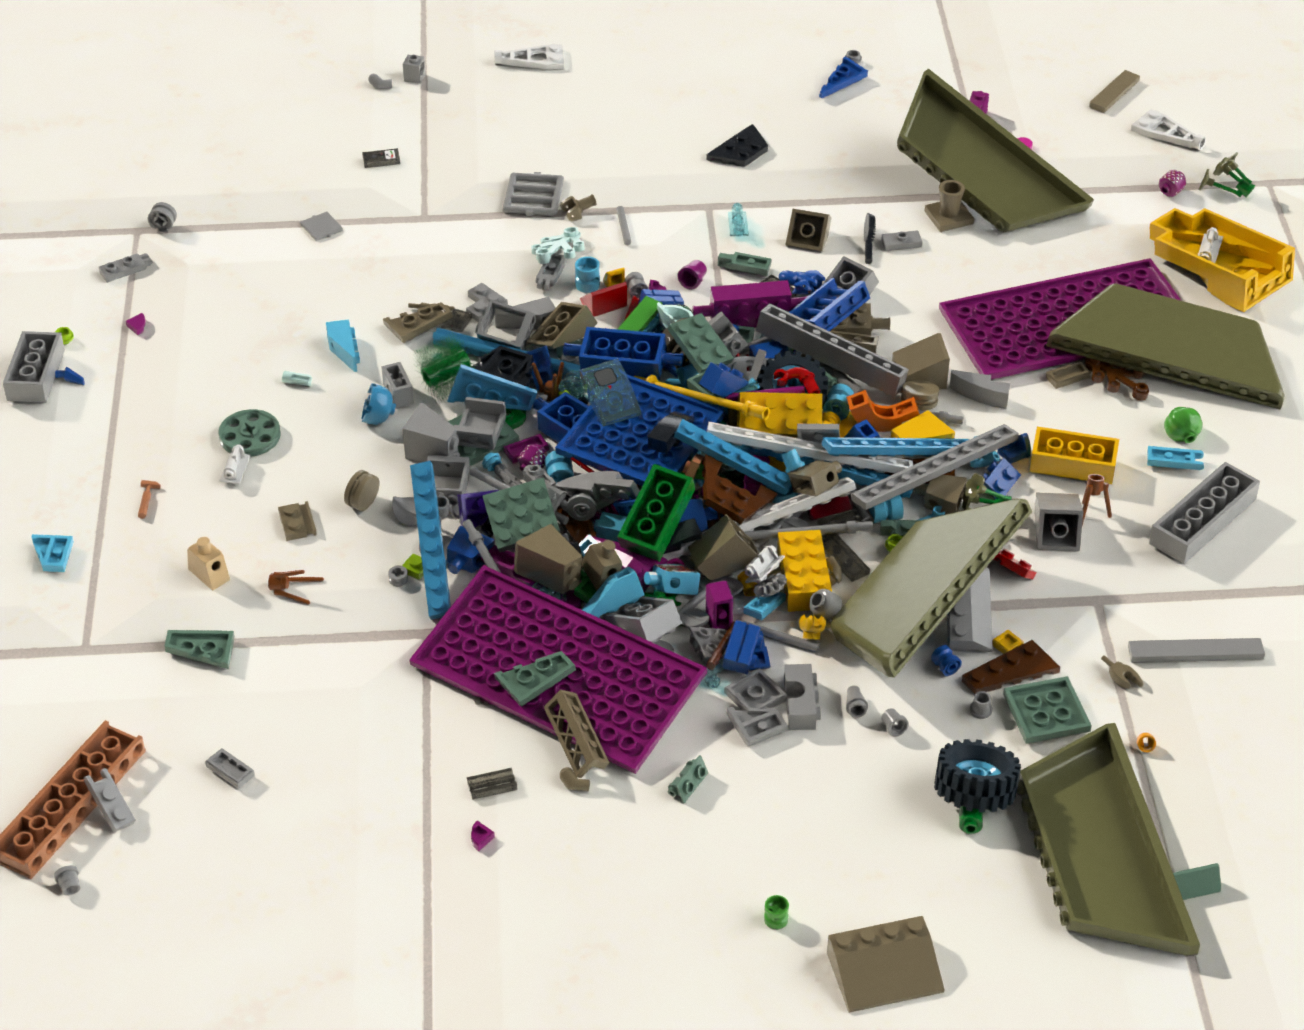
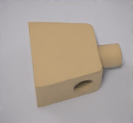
M200 537L195 544L187 549L188 570L212 591L230 580L222 552L210 543L208 537Z

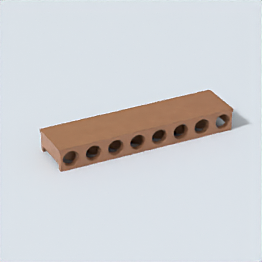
M105 720L0 834V865L32 879L96 808L97 803L86 786L84 777L90 775L93 781L97 782L103 779L100 770L106 768L115 784H117L146 752L143 737L140 735L135 737L109 725V721Z

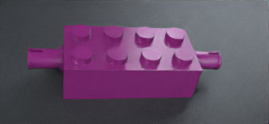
M788 280L712 286L710 304L692 306L693 316L702 313L704 317L710 316L713 319L722 311L732 324L756 328L760 312L768 304L789 312L808 296L792 298Z

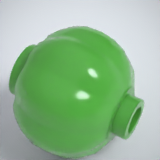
M1189 407L1174 408L1164 422V429L1167 435L1174 441H1184L1185 443L1193 442L1203 428L1200 414L1195 409Z

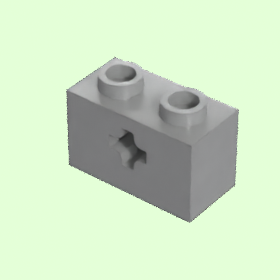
M401 362L381 366L383 385L391 392L393 403L396 404L395 409L413 405V386Z

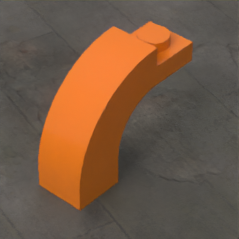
M866 390L847 396L849 409L854 419L858 423L867 419L872 427L879 432H890L901 425L902 422L920 415L914 397L894 405L881 406L871 401Z

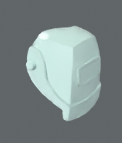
M657 303L659 321L663 330L682 318L693 316L691 311L681 306Z

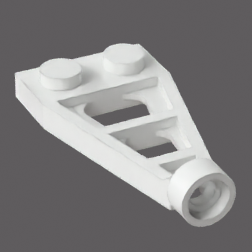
M553 43L510 51L494 50L495 64L544 70L564 69L563 44ZM542 53L546 55L545 61L531 59V56ZM527 56V60L514 57Z
M1153 109L1147 111L1131 125V131L1145 137L1201 150L1206 143L1205 136L1196 135L1169 116ZM1161 124L1170 128L1167 132L1155 130ZM1176 132H1179L1180 134L1184 135V137L1182 138L1174 136V134Z

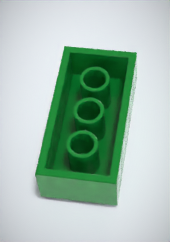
M653 464L617 536L620 547L660 562L695 491L693 478Z

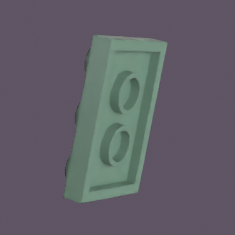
M702 313L669 325L668 331L698 373L707 370L710 362L717 365L720 362L725 365L732 363L734 357Z

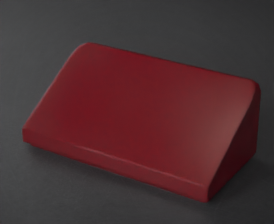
M837 496L832 498L829 503L812 506V509L808 510L810 520H816L850 512L853 509L848 496Z

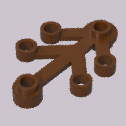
M1088 357L1085 358V367L1092 371V381L1102 383L1105 372L1108 381V391L1118 392L1121 382L1133 390V398L1137 400H1146L1148 398L1149 388L1147 384L1135 383L1127 378L1141 379L1144 376V372L1126 370L1127 368Z

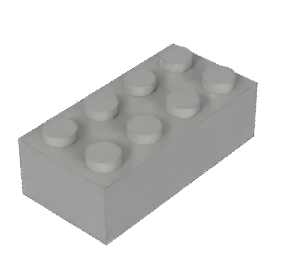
M22 331L3 381L7 401L47 403L55 380V371L59 369L65 352L61 333Z

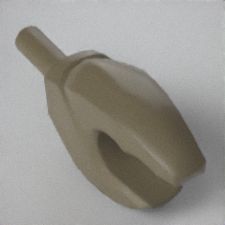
M1105 655L1101 657V660L1110 667V676L1118 686L1129 689L1131 684L1126 678H1129L1131 682H1134L1139 687L1143 686L1142 679L1132 667L1119 661L1114 664Z

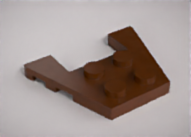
M707 454L703 457L704 504L723 515L727 514L735 522L743 524L754 516L758 510H762L769 502L771 503L777 496L776 492L763 485H760L755 496L750 494L748 490L741 489L732 484L730 480L717 475L722 462Z

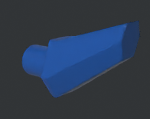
M68 367L65 370L55 371L56 378H64L66 382L85 385L84 378Z

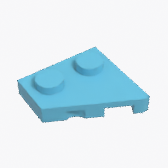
M32 534V542L43 571L65 572L74 543L73 536Z

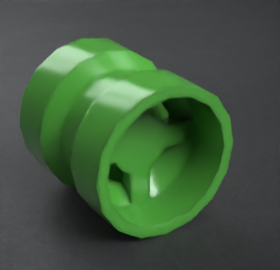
M781 895L770 896L765 901L764 922L771 929H782L788 923L789 902Z

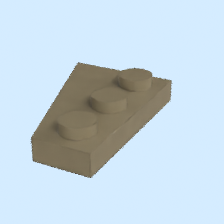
M440 302L419 308L416 313L407 314V312L400 314V317L391 320L390 317L383 318V323L397 338L405 343L451 319L453 315L452 311Z

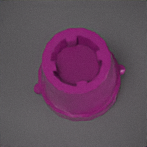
M693 260L679 270L677 273L678 281L686 289H696L703 281L707 267L702 261Z

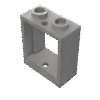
M490 299L489 304L485 305L483 309L482 321L478 322L475 333L477 337L525 350L526 341L529 339L536 322L535 313ZM495 313L523 321L515 342L487 334Z
M428 455L427 461H431L433 464L434 476L461 477L459 489L436 488L437 496L447 497L449 504L455 506L458 503L457 495L466 494L470 477L469 457Z

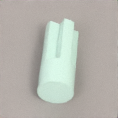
M284 371L282 374V382L311 386V375Z

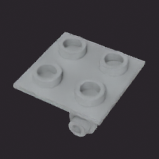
M689 627L688 629L691 632L689 641L693 645L697 656L701 658L703 666L706 667L707 662L727 631L721 628Z

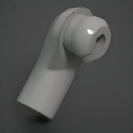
M374 73L369 75L368 81L376 89L392 88V79L383 80Z

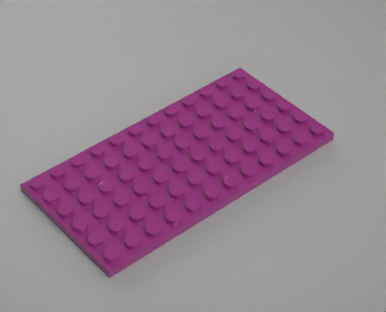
M1149 258L939 302V310L979 374L991 375L992 380L1085 359L1086 357L1047 347L1050 332L1111 284H1120L1182 300L1152 259Z
M485 565L482 566L409 659L410 665L556 735V732L544 706L560 689L576 693L608 761L634 774L638 772L707 674V667ZM560 651L573 662L576 668L574 672L522 707L494 676L496 672L502 671L504 673L514 670V666L522 664L523 667L535 663L536 659ZM559 703L553 708L557 716L560 708ZM564 719L562 729L566 733L568 722ZM572 737L571 743L576 745V739Z

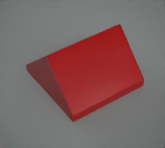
M623 282L591 292L581 297L580 300L583 305L589 308L594 317L627 307V283Z

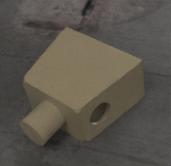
M818 460L789 472L788 475L793 492L811 496L822 494L838 484L837 474L842 472V466L838 461L830 463Z
M941 475L930 480L929 484L924 483L917 486L915 494L925 496L924 507L933 511L935 506H941V512H945V515L958 512L963 500L964 491H966L967 478Z
M611 540L590 545L582 560V567L596 591L610 575L622 569V561L615 551L616 545Z

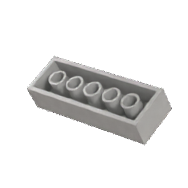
M1224 462L1152 525L1149 544L1185 564L1257 499L1260 480Z

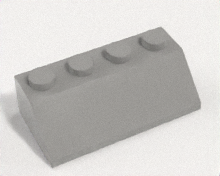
M985 568L947 614L948 646L952 651L992 652L990 573L988 568Z

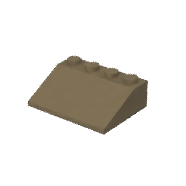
M923 916L828 935L827 955L849 1013L944 993L945 989L933 942Z

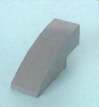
M951 370L949 386L951 389L977 402L1007 409L1010 383L991 381V375Z

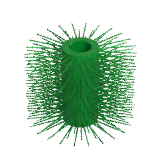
M449 336V341L446 338L447 344H444L441 340L442 345L439 346L436 342L437 346L434 344V347L430 350L426 346L427 351L424 347L425 352L421 354L422 352L419 350L420 354L418 353V356L420 355L421 357L418 363L421 366L420 371L426 386L428 385V392L429 387L430 392L431 389L432 392L437 390L439 396H436L437 399L440 396H444L446 399L445 393L449 392L448 394H450L451 385L455 381V376H457L461 364L472 367L471 364H473L470 362L466 350L464 351V347L463 350L462 347L460 348L458 339L454 345L453 341H456L455 338L450 341Z

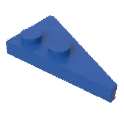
M843 57L842 64L836 67V70L828 78V83L822 86L819 97L829 96L868 77V70L848 57Z

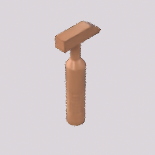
M141 480V487L146 488V491L143 492L138 517L141 519L146 518L151 498L150 489H161V484L156 481Z

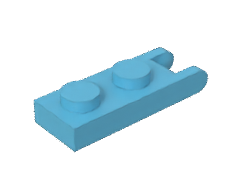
M1148 446L1147 466L1202 470L1204 469V463L1195 461V459H1202L1204 453L1201 450Z

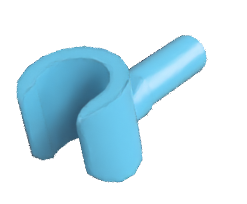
M935 506L932 514L918 520L945 515V512H941V506Z

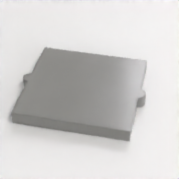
M327 211L316 216L313 215L311 218L300 222L301 226L315 241L331 237V235L343 231L342 226Z

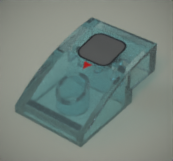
M618 358L580 369V379L588 394V401L603 427L641 415L633 388Z

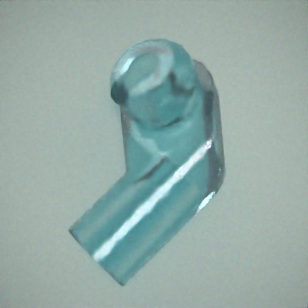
M720 659L713 670L707 668L705 683L708 687L717 688L720 685L718 682L721 680L717 677V674L725 670L722 667L723 660Z

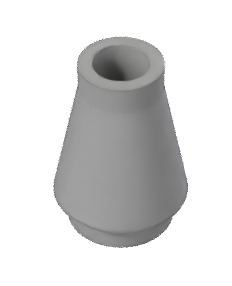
M854 685L847 689L846 711L852 717L859 718L866 714L868 703L862 695L860 688Z

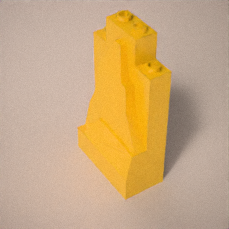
M1174 208L1150 223V239L1155 241L1154 255L1198 274L1208 286V292L1225 304L1242 312L1250 309L1293 280L1294 247L1206 208L1194 215ZM1211 227L1217 229L1219 236H1223L1216 263L1198 256L1203 236L1207 234V230Z

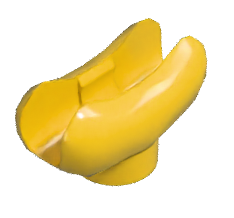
M805 615L801 616L799 627L803 631V639L820 640L821 632L826 626L825 618L822 615L819 619L815 615L813 617L810 615L808 618Z

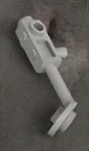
M538 464L527 465L524 468L523 476L526 482L544 478L545 484L553 487L556 486L554 479ZM575 495L568 502L563 499L559 505L572 518L579 521L591 519L595 515L597 508L595 501L587 495Z

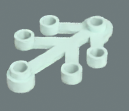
M565 228L562 235L543 237L540 239L541 244L532 245L531 252L536 255L538 263H549L551 255L560 248L563 249L564 258L566 259L574 258L575 251H583L585 249L584 242L579 239L581 233L578 231V228ZM568 242L573 243V248L570 247Z

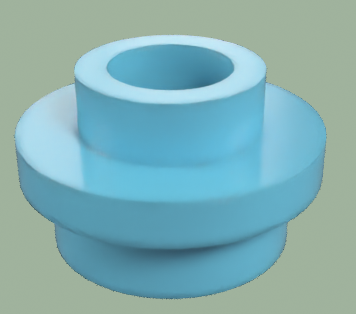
M499 453L487 454L482 461L483 468L488 471H494L495 465L502 463Z

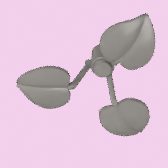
M438 495L440 525L449 512L455 520L459 519L460 521L458 503L452 509L448 498ZM393 496L392 509L397 521L405 526H417L414 497ZM445 535L442 536L444 556L446 561L447 547L450 541L452 540V537Z

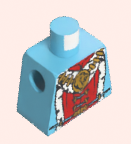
M655 564L652 572H646L644 575L646 585H651L664 593L698 595L700 573L682 564Z

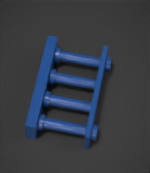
M831 278L789 311V313L830 332L870 299V295L865 281H858L849 289H839L835 279Z

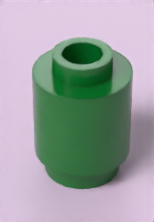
M961 806L959 808V828L968 834L978 833L983 828V813L979 812L978 809L967 811L966 807Z

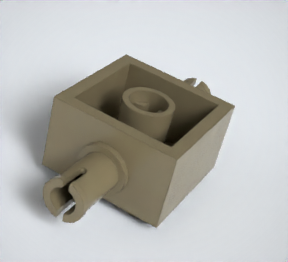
M864 303L832 330L871 335L873 329L890 330L891 320L890 317L873 318L871 316V303Z

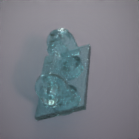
M735 203L732 206V212H728L730 236H749L746 211H743V206L740 203Z

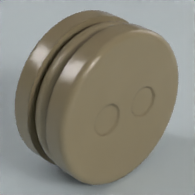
M925 380L907 381L902 385L901 402L914 397L918 410L933 409L938 404L939 388L934 383Z
M365 470L357 471L346 486L344 492L345 504L359 511L368 509L378 494L379 478Z

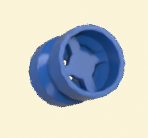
M947 645L939 646L931 655V661L936 666H940V671L945 676L953 675L961 667L962 661L958 656L953 655L952 650Z

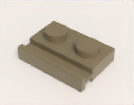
M305 501V504L302 505L295 503L278 507L286 541L305 538L308 534L317 535L308 501Z

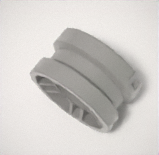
M156 203L148 215V223L152 228L160 229V232L169 231L176 221L177 212L168 203Z

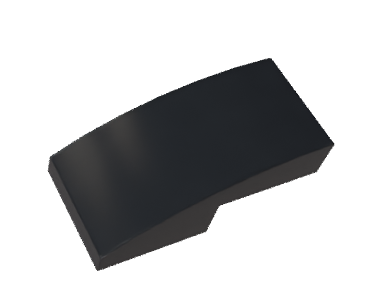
M695 518L678 523L664 554L681 550V544L702 538V533Z

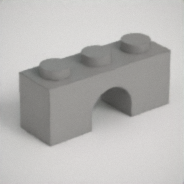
M811 664L784 665L785 693L787 696L798 697L788 698L787 718L789 730H816V721L821 720L820 706L816 707V703H819V692L814 690V686H817V674L812 673Z

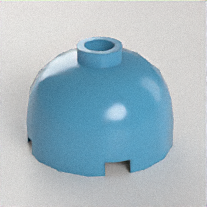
M371 383L367 392L371 395H368L367 399H365L361 419H363L362 422L368 424H382L388 419L389 415L394 414L396 404L393 403V396L386 387Z

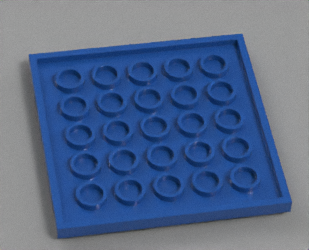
M618 371L616 373L617 381L610 384L612 385L611 389L608 387L609 385H606L558 443L555 451L556 454L569 459L573 457L583 464L601 471H617L623 479L634 480L635 484L643 486L653 464L681 473L686 462L691 461L698 452V449L682 441L679 442L677 447L672 446L668 454L648 449V435L665 416L675 411L693 416L694 421L692 424L707 432L708 423H720L725 417V410Z

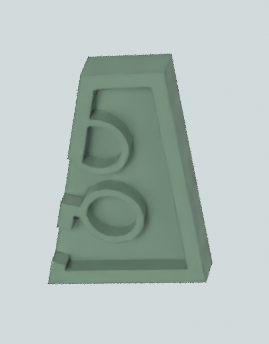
M168 630L164 645L165 652L229 669L235 635L234 631Z
M560 651L536 659L535 663L523 667L522 664L514 666V670L504 673L502 671L496 672L494 676L522 707L574 672L576 668L573 662Z

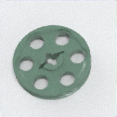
M247 409L235 412L225 418L219 427L218 434L220 444L227 452L232 453V448L236 445H250L249 448L243 449L245 454H249L252 457L264 454L274 448L280 440L281 431L277 418L271 413L258 409ZM254 417H255V418H258V419L255 420V421H250V420H249L250 418H254ZM234 423L239 424V425L236 426V427H231V426H230L231 424H234ZM267 425H272V426H274V427H272V428H270V429L264 428V427L267 426ZM228 437H234V438H235V439L230 440V441L225 440V439L228 438ZM262 439H270L268 442H261Z

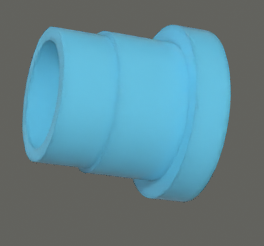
M796 449L781 455L787 468L785 469L786 473L805 465V462L801 461Z

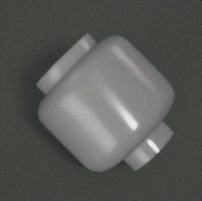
M827 589L818 590L810 598L811 612L818 617L822 615L827 621L832 620L842 608L841 598Z

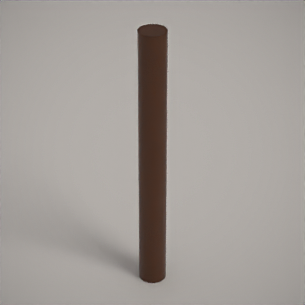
M734 622L731 623L707 662L706 667L709 670H713L724 654Z

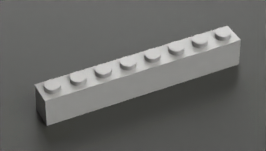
M768 304L760 312L756 331L765 337L772 338L782 345L802 352V354L811 355L814 360L817 359L834 370L841 371L853 379L860 380L870 387L883 391L886 395L895 397L902 390V385L906 381L909 369L772 304Z

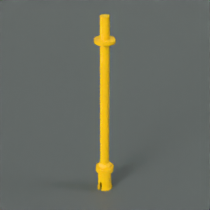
M650 375L647 378L633 376L703 402L742 411L743 415L748 418L753 416L767 420L770 415L768 407L756 405L752 401H747L743 404L662 383L657 380L655 375Z

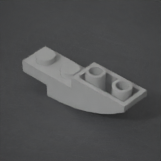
M598 471L580 474L557 482L555 486L564 491L566 494L564 499L566 500L575 495H587L598 503L602 496L628 500L636 499L640 492L634 480L623 479L617 471Z

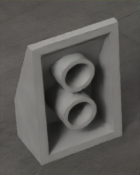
M843 256L823 284L834 278L839 289H849L858 281H865L870 295L878 285L879 280L873 270Z
M642 596L635 603L622 605L619 610L603 615L605 620L652 643H656L660 636L674 632L675 628L682 624L672 599Z

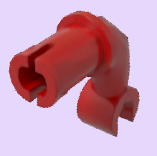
M805 368L778 369L774 373V379H777V386H784L789 379L797 378L800 383L804 384L808 394H820V388L814 379V373Z

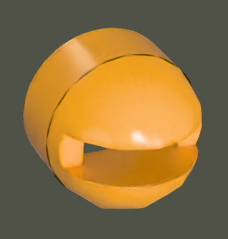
M1141 733L1137 737V746L1142 752H1151L1156 747V740L1150 733ZM1144 738H1146L1148 746H1144Z

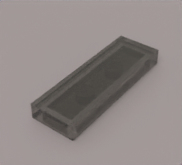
M837 533L822 535L825 554L828 557L834 556L842 572L851 582L870 574V568Z

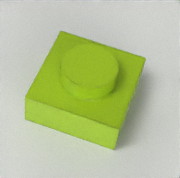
M412 554L402 566L407 569L408 576L420 580L424 576L422 558Z

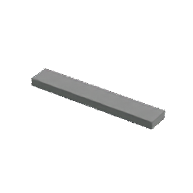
M1261 638L1128 641L1131 662L1264 659L1265 657Z

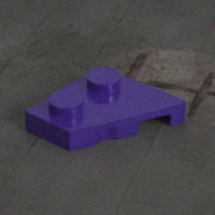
M499 490L458 494L460 525L464 527L463 522L468 519L471 520L475 528L484 524L488 514L482 496Z

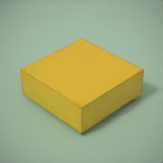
M1006 630L992 640V646L1003 654L1024 644V641L1010 630Z

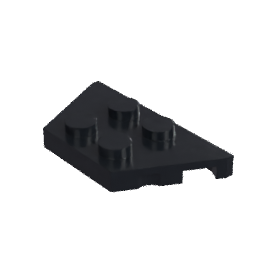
M751 124L707 153L706 160L712 161L713 158L722 159L724 164L745 167L768 152V144L757 128Z
M499 346L490 353L479 357L480 362L472 366L477 370L529 387L534 359L530 354Z

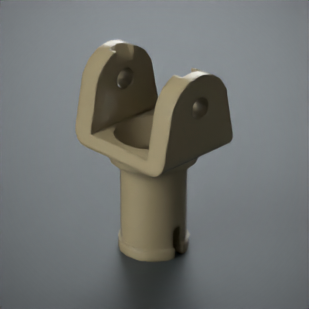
M593 194L580 200H575L573 196H570L561 202L560 207L564 212H567L566 215L569 221H576L582 219L581 213H583V210L596 206L597 203Z

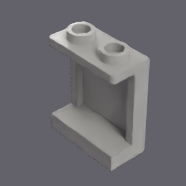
M722 311L709 321V324L733 357L748 345Z
M466 397V408L459 425H454L457 437L459 438L458 446L494 450L507 417L505 402Z

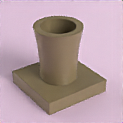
M946 180L941 182L939 185L940 202L925 205V213L940 232L974 224V217L962 203L965 186L959 181Z

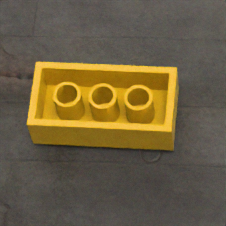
M740 392L738 394L737 402L744 404L747 401H752L756 405L768 407L770 415L767 420L753 416L748 418L743 415L742 411L737 410V427L798 438V424H822V394Z
M1037 426L1029 472L1086 481L1088 475L1099 474L1105 478L1104 482L1112 485L1120 439Z
M821 531L778 532L777 553L778 556L785 555V558L779 565L781 574L785 575L787 579L783 587L786 594L787 611H810V598L815 592L820 589L832 591Z

